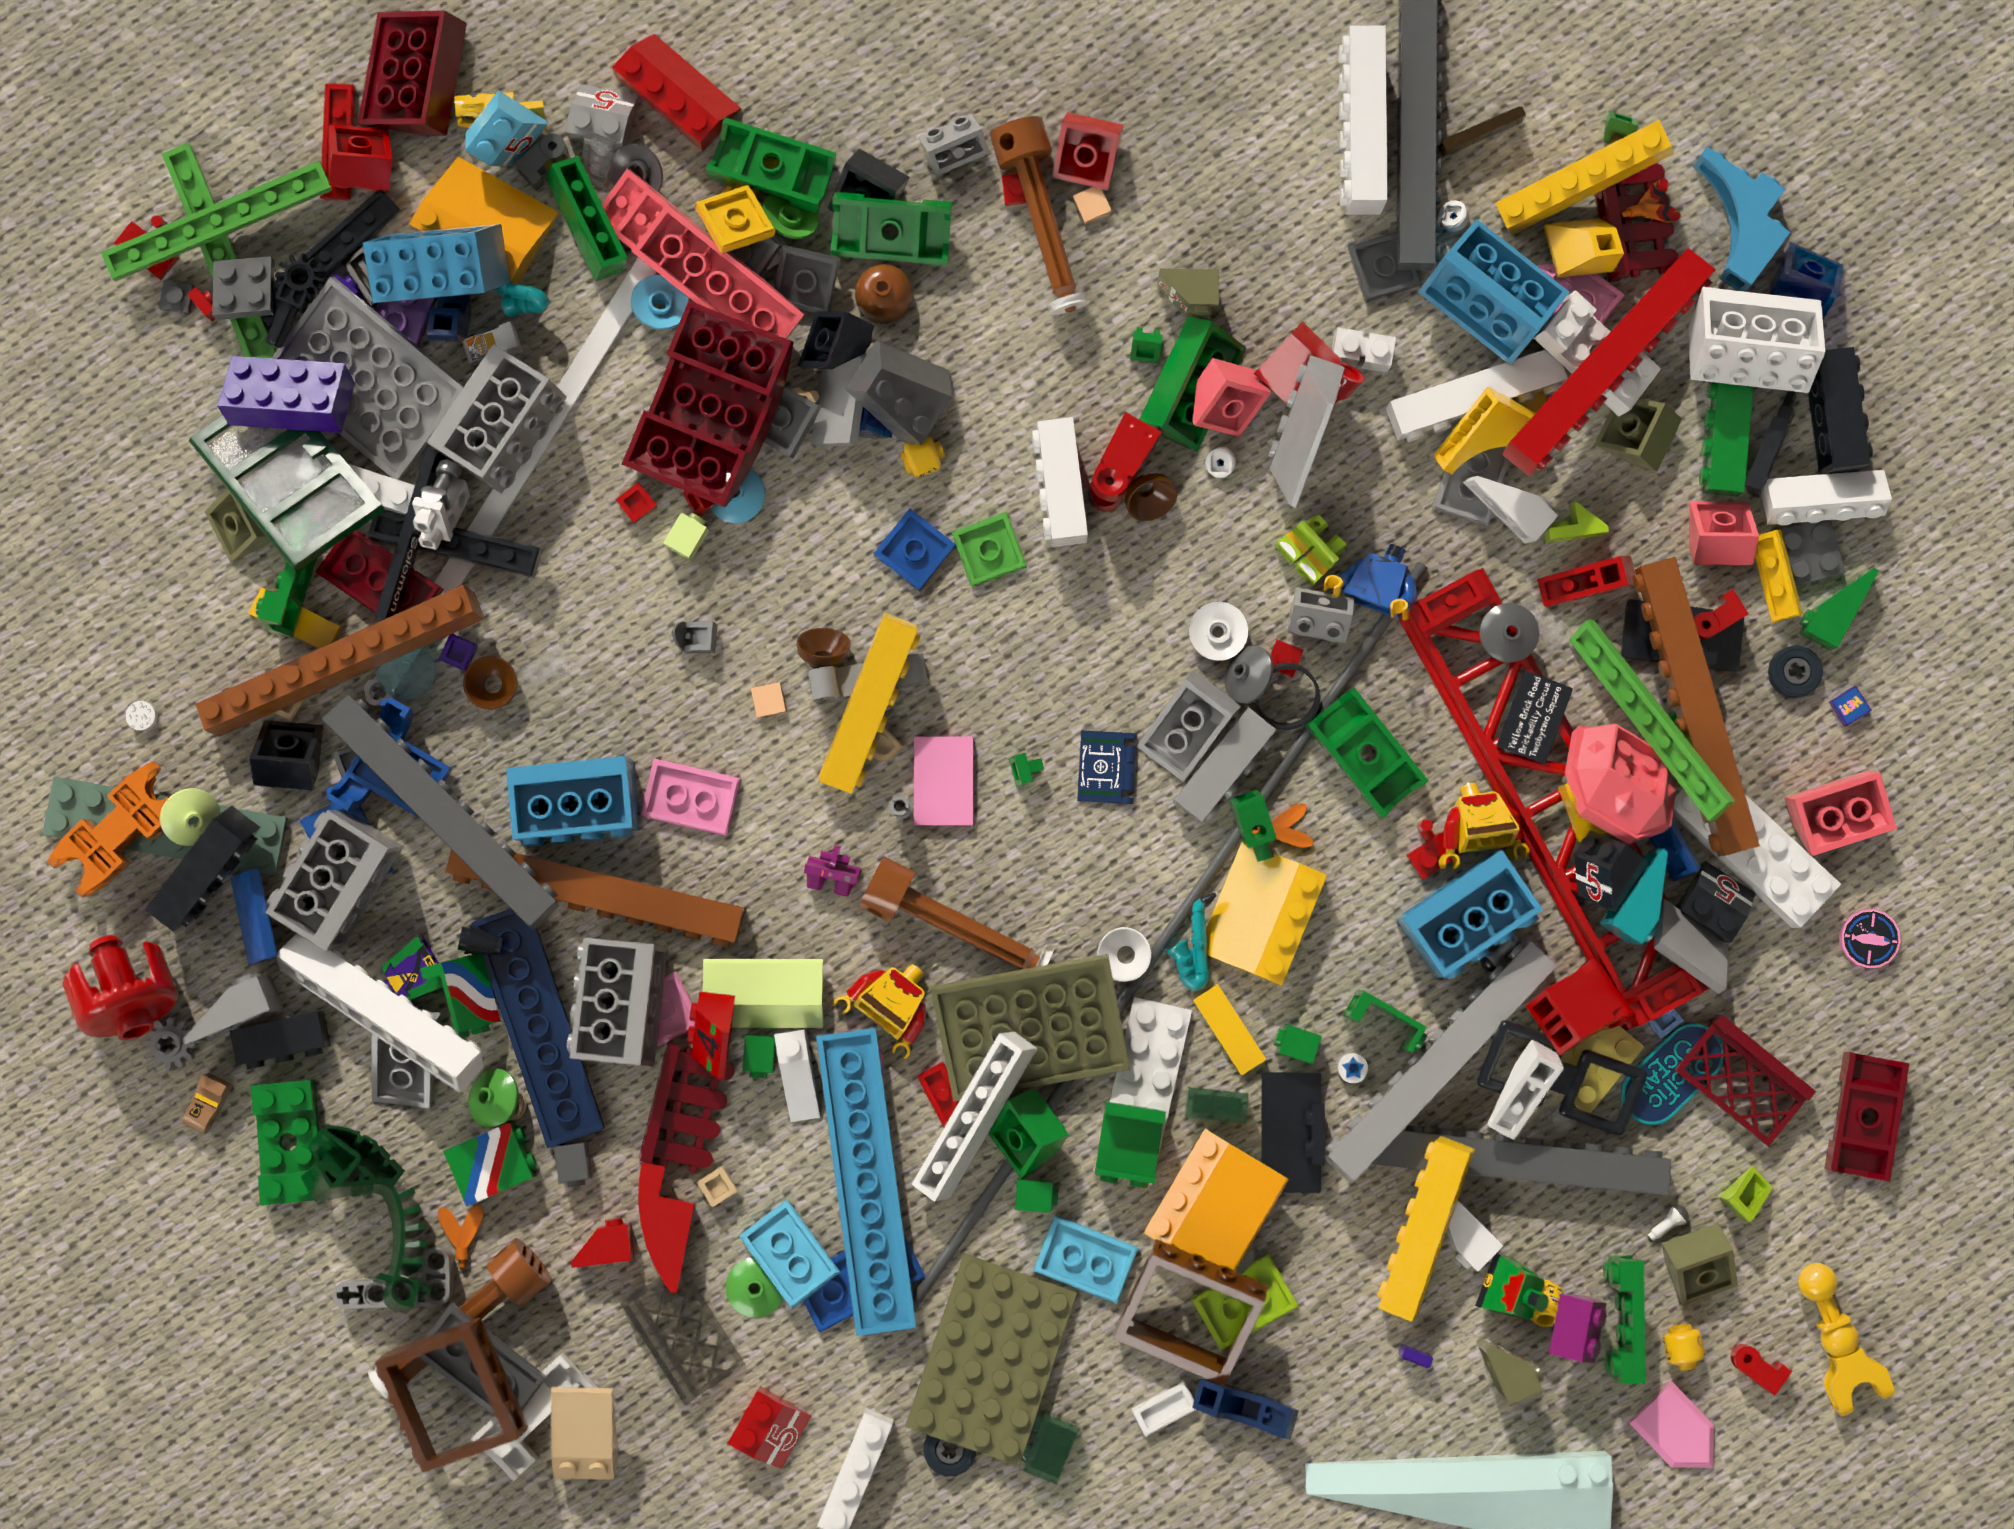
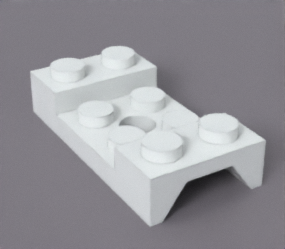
M1576 290L1565 297L1561 302L1563 305L1553 318L1534 336V339L1571 373L1590 355L1589 350L1595 349L1611 332L1593 316L1597 309ZM1644 353L1640 356L1643 361L1633 373L1627 370L1623 375L1625 381L1615 392L1609 390L1605 394L1608 398L1605 404L1618 416L1632 409L1661 369Z

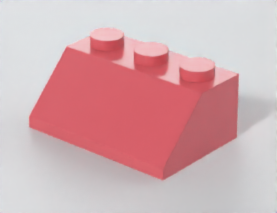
M1867 770L1784 797L1792 825L1811 856L1897 829L1881 773L1877 771Z

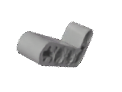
M923 653L909 654L906 658V661L910 662L904 679L898 678L895 689L928 683ZM863 663L839 668L828 666L809 670L808 676L814 703L820 704L824 703L825 700L833 699V701L850 698Z
M437 1246L424 1254L423 1258H425L422 1266V1276L406 1277L421 1281L420 1284L431 1286V1294L428 1296L417 1294L414 1307L442 1305L454 1295V1255L446 1246ZM435 1252L442 1254L445 1258L443 1268H437L432 1263V1256ZM374 1278L349 1279L338 1284L333 1290V1301L336 1306L342 1309L388 1308L383 1300H378L373 1295L375 1285L385 1288L383 1284L372 1282ZM435 1283H440L445 1287L446 1293L444 1298H438L434 1295L432 1289ZM395 1287V1296L399 1300L405 1301L406 1297L403 1294V1290ZM348 1288L349 1292H360L363 1290V1294L349 1300L348 1296L343 1295V1291Z

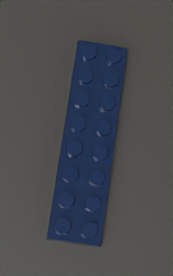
M511 909L471 922V925L495 934L498 937H503L500 955L483 954L547 1149L604 1129L605 1125L582 1059L570 1058V1052L567 1051V1039L573 1031L538 928L533 931Z

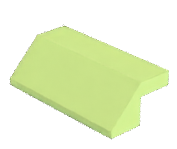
M704 959L703 992L735 996L732 1028H823V959Z

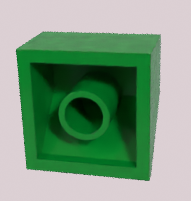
M1035 1088L1009 1099L988 1132L991 1139L1021 1179L1027 1177L1057 1153L1069 1136L1062 1122L1057 1119L1045 1099L1040 1096Z

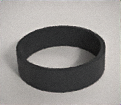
M1285 662L1273 665V673L1283 669H1294L1303 672L1313 681L1315 700L1310 711L1298 721L1279 723L1270 719L1262 712L1259 699L1254 702L1260 716L1271 726L1278 729L1291 730L1302 727L1315 716L1320 705L1321 695L1315 678L1306 668L1295 663Z

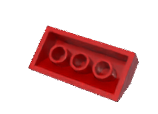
M655 34L630 46L612 67L617 79L703 152L721 133L724 117L733 119L741 110L740 106Z

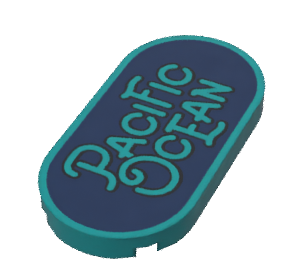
M1693 1023L1675 1028L1636 1065V1067L1647 1072V1078L1631 1118L1649 1125L1666 1122L1699 1091L1675 1072L1674 1069L1708 1028L1707 1026ZM1712 1034L1706 1042L1707 1054L1723 1053L1721 1040ZM1700 1049L1695 1056L1702 1055V1050ZM1723 1057L1708 1058L1710 1075L1718 1073L1723 1064ZM1703 1059L1691 1060L1684 1070L1693 1077L1704 1076ZM1628 1076L1624 1078L1621 1086L1622 1105L1633 1078ZM1698 1080L1705 1086V1080Z

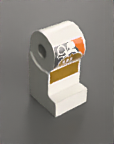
M509 321L499 325L497 329L464 340L463 346L469 365H479L493 344L510 355L523 352L515 326Z

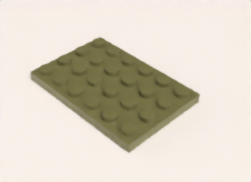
M1108 954L934 985L930 988L954 1101H959L963 1097L999 1033L1016 1032L1037 1048L1013 1091L1130 1070Z
M964 1253L905 1427L1020 1466L1077 1292Z

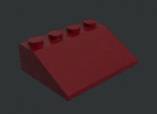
M445 10L378 12L357 124L423 136H447L467 23Z

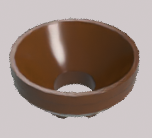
M1152 473L1141 475L1129 486L1124 498L1128 513L1134 519L1139 521L1155 520L1164 516L1173 508L1177 501L1178 491L1172 480L1164 474ZM1153 483L1150 490L1138 492L1141 486Z
M814 628L801 633L797 638L796 646L800 658L809 664L810 667L816 669L828 666L835 667L842 663L849 656L851 643L848 636L843 632L831 628Z
M484 656L469 665L464 674L463 687L471 703L482 709L494 710L506 706L513 699L517 691L518 680L514 668L507 661L497 656ZM490 676H498L502 681V687L496 693H489L485 689V681Z

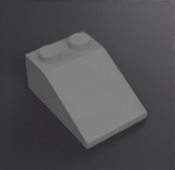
M1193 671L1180 685L1137 747L1184 782L1233 719L1241 705L1196 671Z
M250 973L237 978V985L229 987L183 1039L185 1045L206 1042L230 1032L229 1030L240 1028L284 1010L272 977L262 976L261 973L255 975Z
M429 1012L436 1022L441 1024V1013ZM372 1033V1101L430 1109L432 1106L435 1076Z

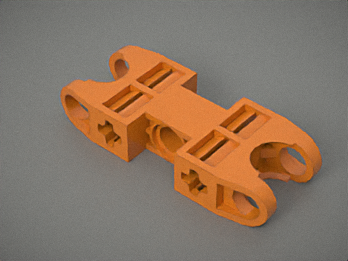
M156 761L150 762L129 774L107 795L116 808L97 826L91 820H80L59 841L50 854L48 863L54 869L60 867L66 861L71 862L74 859H78L82 862L84 874L80 880L82 883L76 889L81 898H85L111 883L131 863L121 852L139 834L142 833L147 839L155 840L163 833L160 824V813L169 797L158 800L153 793V786L157 780L155 777L161 771V766Z

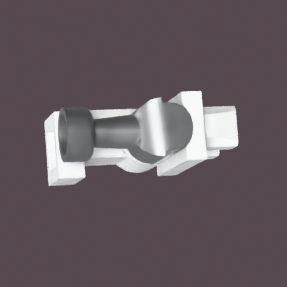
M441 460L436 469L438 477L434 486L423 487L421 489L422 499L415 497L412 503L416 514L413 524L418 531L422 532L419 537L422 547L436 550L441 540H451L453 536L452 530L455 528L470 498L466 480L459 479L462 473L461 468L449 460Z

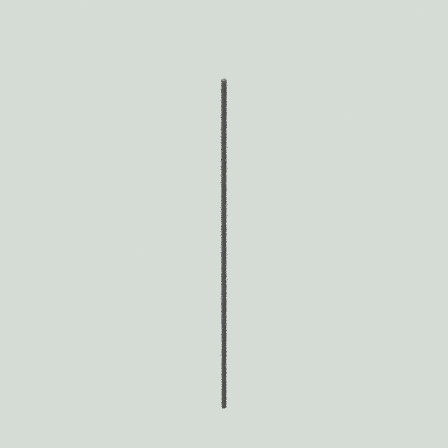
M1420 562L1416 564L1411 572V575L1415 578L1416 585L1428 569ZM1385 614L1380 616L1320 703L1317 713L1311 720L1340 697L1393 620L1391 616ZM1306 726L1260 790L1265 802L1269 800L1313 736ZM1237 825L1151 948V962L1146 972L1141 977L1128 981L1117 997L1120 1014L1191 913L1194 902L1202 897L1242 839ZM1075 1080L1059 1082L1046 1100L1052 1112ZM1005 1159L927 1272L926 1277L923 1278L912 1294L914 1311L919 1307L1012 1172L1013 1167L1007 1159Z

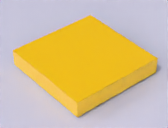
M749 185L696 202L695 209L721 254L773 237L775 234L773 225Z

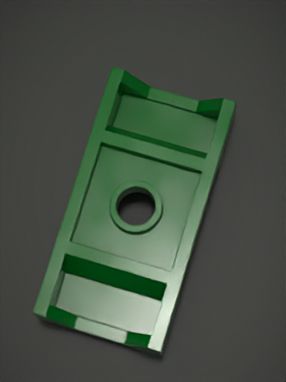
M724 117L720 140L712 161L706 167V176L709 180L735 187L736 183L743 186L749 185L752 189L790 200V205L818 214L836 164V152ZM772 157L776 158L780 164L775 169H768L763 165V162L767 158Z
M835 192L833 196V234L830 256L947 265L952 202L923 199L921 203L864 198V194ZM886 224H894L897 226L899 234L895 237H888L883 233L882 228Z
M295 507L289 514H285L282 519L281 530L295 552L325 531V526L313 522L315 512L312 510ZM284 558L286 562L284 571L278 574L276 580V590L278 591L265 590L263 598H259L255 613L258 615L257 619L270 633L293 638L316 559L302 569L295 571Z
M1355 688L1349 689L1305 725L1322 748L1328 751L1360 791V795L1378 818L1387 816L1396 804L1412 791L1429 781ZM1367 744L1373 746L1376 752L1375 758L1370 762L1364 761L1360 756L1362 747Z
M315 1079L250 1086L253 1116L256 1115L261 1173V1175H258L260 1206L313 1201L314 1199L308 1192L301 1176L317 1161L322 1160V1157L312 1151L308 1145L319 1133ZM286 1133L293 1134L297 1139V1145L293 1150H286L282 1146V1137Z
M1608 1255V1262L1603 1264V1277L1605 1281H1608L1609 1286L1620 1291V1293H1616L1615 1305L1616 1310L1621 1311V1323L1616 1324V1339L1621 1341V1346H1609V1353H1605L1604 1356L1605 1371L1610 1372V1377L1621 1384H1646L1644 1260H1633V1255Z

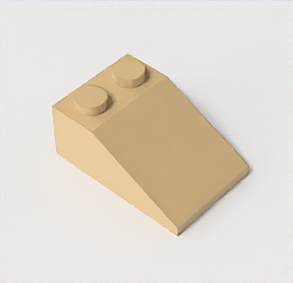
M552 1387L551 1459L553 1478L614 1480L618 1458V1441L613 1388Z

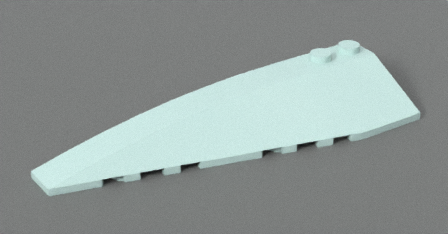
M1605 1451L1305 1463L1306 1494L1470 1529H1611L1612 1462L1611 1456Z

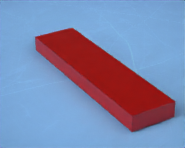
M325 84L321 164L327 177L329 124L354 127L356 86L354 84ZM331 185L332 191L320 195L321 200L351 201V187L343 189Z

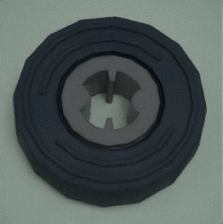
M1799 645L1788 646L1775 653L1768 668L1769 681L1773 688L1781 695L1794 699L1805 697L1814 692L1821 683L1823 675L1822 663L1817 654L1809 648ZM1791 664H1794L1796 668H1802L1803 673L1799 674L1801 677L1799 680L1796 676L1789 675V670H1792Z
M930 1435L926 1436L923 1444L924 1458L928 1466L935 1473L945 1477L958 1476L965 1473L973 1465L977 1455L976 1451L958 1445L955 1449L957 1455L950 1457V1454H948L947 1457L942 1453L945 1450L944 1443L947 1441Z

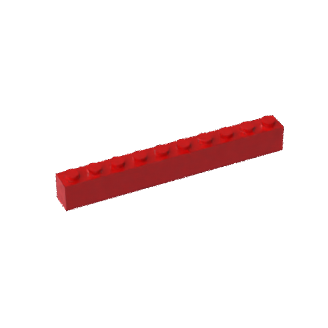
M1687 248L1512 438L1502 455L1529 477L1537 469L1542 472L1553 460L1551 456L1553 451L1557 449L1561 452L1571 440L1569 434L1574 429L1579 432L1590 418L1587 414L1591 410L1597 412L1608 399L1605 394L1609 390L1615 392L1625 381L1623 375L1628 370L1633 373L1643 361L1640 356L1645 351L1650 354L1661 341L1658 336L1662 332L1668 334L1678 322L1676 319L1678 314L1686 315L1696 302L1693 298L1697 294L1700 295L1703 287H1711L1713 282L1710 278L1716 269L1690 248Z

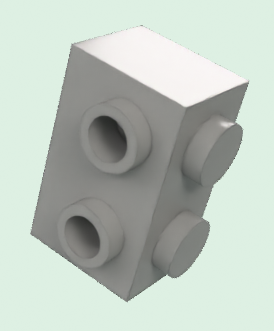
M972 114L957 117L953 122L940 128H932L926 134L919 136L926 159L936 176L990 154L983 131Z
M1296 587L1289 613L1287 633L1325 639L1330 642L1346 643L1353 617L1354 598L1342 595L1336 598L1331 593Z

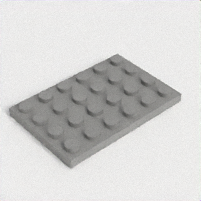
M335 277L328 279L319 294H317L286 337L283 347L278 348L271 358L345 363L355 382L342 433L339 434L391 478L400 481L428 445V439L465 386Z

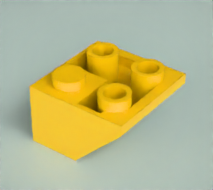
M1600 218L1545 224L1543 227L1558 278L1613 272L1624 254L1617 228Z

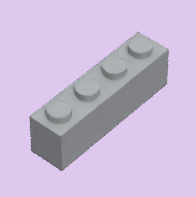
M1248 707L1173 802L1199 823L1204 819L1210 822L1220 810V807L1216 804L1223 795L1228 799L1239 786L1235 782L1239 775L1243 773L1247 776L1257 764V761L1253 758L1260 749L1265 753L1276 740L1272 736L1276 729Z

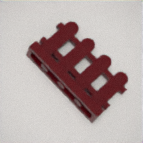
M1655 163L1594 194L1598 218L1617 228L1624 252L1614 271L1607 272L1608 282L1621 281L1629 274L1631 278L1639 277L1641 275L1640 271L1658 269L1659 275L1664 274L1679 258L1678 253L1674 249H1665L1663 239L1669 238L1674 233L1672 223L1650 219V222L1632 224L1630 218L1622 217V213L1626 211L1627 207L1636 205L1643 196V194L1627 195L1626 186L1644 184L1646 192L1654 182L1664 177L1665 170L1660 164ZM1665 193L1656 204L1668 206V195ZM1654 242L1655 250L1637 252L1635 243Z
M667 1042L641 1145L639 1161L652 1163L653 1157L660 1158V1165L666 1166L668 1160L690 1165L689 1171L696 1173L697 1167L707 1168L713 1162L712 1154L708 1150L702 1149L704 1138L714 1139L719 1135L720 1126L717 1122L709 1120L712 1109L720 1110L726 1106L727 1097L723 1092L716 1091L719 1079L691 1057L692 1048L687 1047L685 1053L679 1051V1044ZM728 1062L724 1081L730 1080L734 1076V1067ZM675 1069L681 1070L679 1082L672 1080ZM689 1073L711 1077L709 1088L687 1084ZM667 1098L674 1100L672 1111L665 1110ZM682 1102L703 1106L702 1117L679 1113ZM660 1128L667 1129L664 1140L658 1139ZM674 1132L697 1136L694 1147L672 1142Z

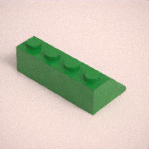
M1188 316L1141 414L1140 420L1161 431L1160 436L1198 452L1208 429L1195 426L1193 423L1197 380L1212 358L1239 365L1247 347L1214 322Z

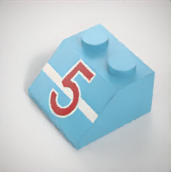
M498 90L467 130L465 151L490 166H514V163L527 152L545 129L548 121Z

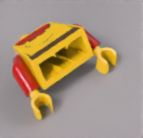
M1468 783L1461 787L1460 792L1462 796L1457 799L1454 808L1449 810L1445 822L1443 848L1446 849V854H1443L1439 859L1440 868L1446 869V859L1448 857L1453 860L1452 869L1459 867L1460 858L1455 854V849H1458L1459 853L1508 846L1506 854L1511 861L1518 859L1517 848L1520 850L1521 858L1527 857L1529 847L1525 843H1521L1523 831L1519 813L1503 801L1499 793L1488 792L1480 794L1476 783Z
M910 964L903 974L894 967H891L887 972L879 969L864 974L847 990V995L835 999L834 1006L841 999L847 1002V1009L841 1014L850 1012L853 1006L898 1040L894 1044L893 1054L898 1046L906 1047L907 1052L903 1059H906L911 1051L910 1044L916 1041L925 1025L926 1004L922 1000L925 992L917 985L924 976V973L917 966Z

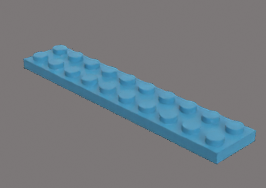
M876 1028L816 1036L856 1336L916 1328Z

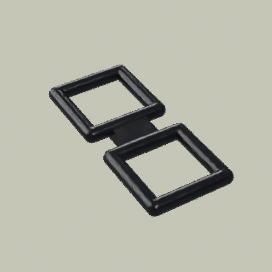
M1502 1020L1477 1078V1084L1482 1088L1499 1094L1502 1093L1506 1083L1493 1079L1491 1076L1508 1034L1528 1041L1534 1040L1558 1054L1544 1033L1508 1020ZM1588 1049L1582 1051L1576 1066L1561 1061L1564 1069L1549 1089L1564 1095L1559 1107L1560 1115L1617 1136L1623 1135L1646 1081L1647 1072L1644 1069ZM1590 1063L1633 1078L1616 1122L1573 1107ZM1547 1093L1545 1094V1096L1543 1097V1099L1537 1107H1540L1543 1104Z

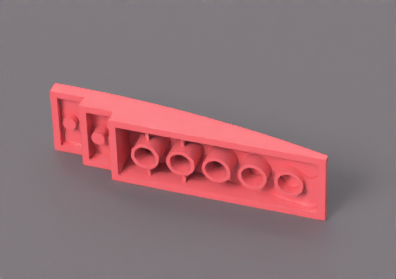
M630 169L624 172L603 201L602 206L618 239L695 303L786 339L805 316L803 312L732 252L729 251L721 254L708 232Z

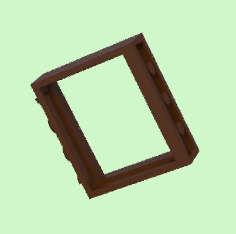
M1156 1239L1118 1320L1113 1339L1225 1386L1266 1302L1268 1286L1257 1282L1255 1278H1248L1236 1273L1227 1266L1212 1263L1199 1254H1191L1179 1249L1173 1243L1170 1245ZM1157 1265L1251 1305L1226 1358L1133 1319Z
M481 1317L387 1351L374 1362L377 1376L384 1383L387 1390L389 1404L397 1413L401 1431L407 1437L412 1448L413 1459L419 1464L422 1473L515 1441L528 1429V1425ZM463 1340L502 1431L436 1454L397 1364Z

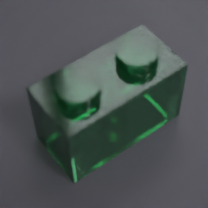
M1187 1086L1184 1116L1246 1124L1249 1094L1239 1091Z
M1045 1410L1043 1417L1037 1415L1031 1430L1035 1437L1031 1445H1026L1021 1457V1461L1024 1462L1023 1471L1057 1485L1079 1430V1424Z

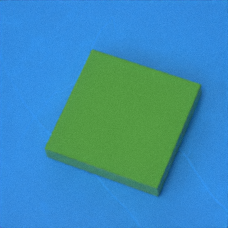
M1007 512L952 531V536L971 587L1027 568Z

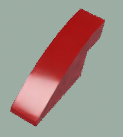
M641 1162L638 1183V1208L645 1245L664 1285L670 1293L676 1294L695 1203L659 1197L665 1167Z

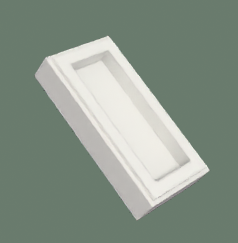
M1182 1381L1131 1410L1145 1437L1196 1409L1192 1408L1194 1399L1186 1383Z

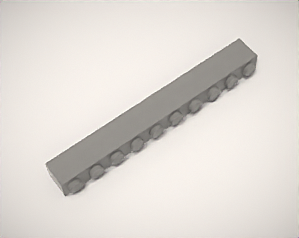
M1530 941L1525 947L1519 944L1508 955L1511 961L1507 966L1503 968L1499 965L1488 976L1491 980L1490 984L1485 989L1479 986L1468 997L1472 1003L1465 1010L1459 1007L1448 1018L1451 1025L1444 1032L1439 1028L1428 1039L1431 1046L1424 1053L1421 1050L1417 1051L1407 1063L1411 1067L1404 1074L1398 1071L1387 1083L1391 1088L1384 1096L1378 1092L1367 1104L1370 1108L1363 1118L1358 1114L1346 1126L1350 1130L1343 1139L1337 1136L1325 1148L1329 1154L1324 1159L1350 1184L1368 1168L1497 1031L1500 1022L1507 1020L1557 967L1533 942Z

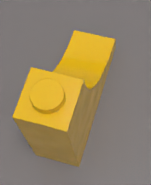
M1487 386L1433 456L1442 469L1452 475L1464 462L1473 456L1489 449L1507 447L1512 438L1535 415V412Z

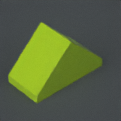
M1751 1166L1719 1198L1739 1219L1751 1222L1773 1187L1754 1166Z

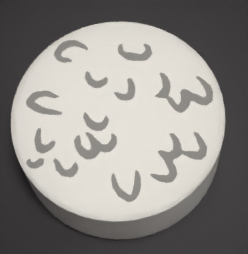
M145 701L132 703L126 711V721L135 730H150L158 719L156 708Z

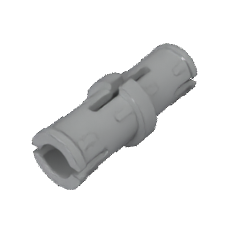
M903 795L894 797L889 803V811L897 819L907 818L913 809L910 799H906ZM904 803L906 809L900 812L896 811V805Z

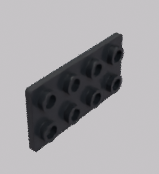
M1629 599L1626 601L1620 654L1623 658L1659 662L1661 660L1658 649L1654 650L1650 641V633L1652 632L1650 622L1645 621L1641 610V604H1644V601ZM1690 607L1693 617L1700 613L1714 610ZM1745 617L1714 636L1700 640L1708 669L1732 672L1739 670Z
M1263 1072L1261 1074V1163L1289 1179L1281 1193H1320L1321 1165H1324L1325 1104L1321 1103V1074Z

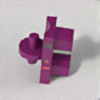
M835 845L832 853L821 850L820 858L809 856L803 873L807 874V888L822 890L825 878L836 880L834 893L848 897L853 885H856L861 868L849 865L850 857L840 855L841 846Z

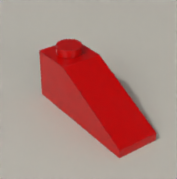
M1618 556L1538 578L1537 581L1543 606L1548 607L1634 586L1633 575H1635L1631 556Z

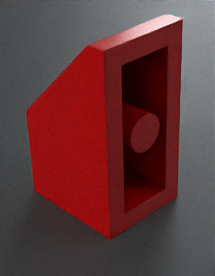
M623 1218L605 1220V1225L596 1229L573 1258L571 1268L632 1261L635 1255L631 1222L623 1223Z

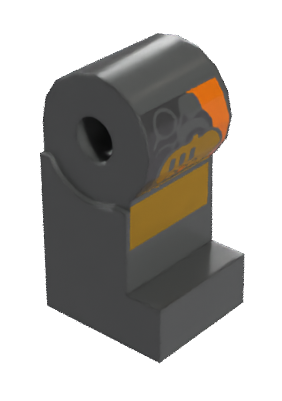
M547 134L514 163L517 172L538 191L545 184L542 175L550 169L552 164L567 158V146L563 138L558 134Z

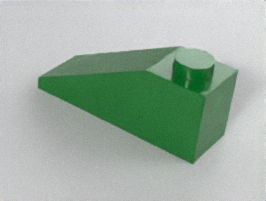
M1872 568L1812 610L1807 609L1799 623L1803 626L1799 634L1830 651L1838 648L1880 570Z

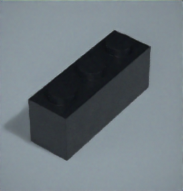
M324 1011L229 1030L236 1066L246 1064L247 1070L265 1066L264 1060L275 1058L276 1064L294 1060L293 1054L305 1052V1057L323 1054V1048L331 1046Z

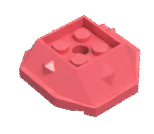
M1617 724L1598 727L1578 726L1572 732L1565 770L1569 787L1577 799L1575 805L1578 814L1628 845L1663 833L1671 827L1677 784L1672 780L1671 772L1649 743Z

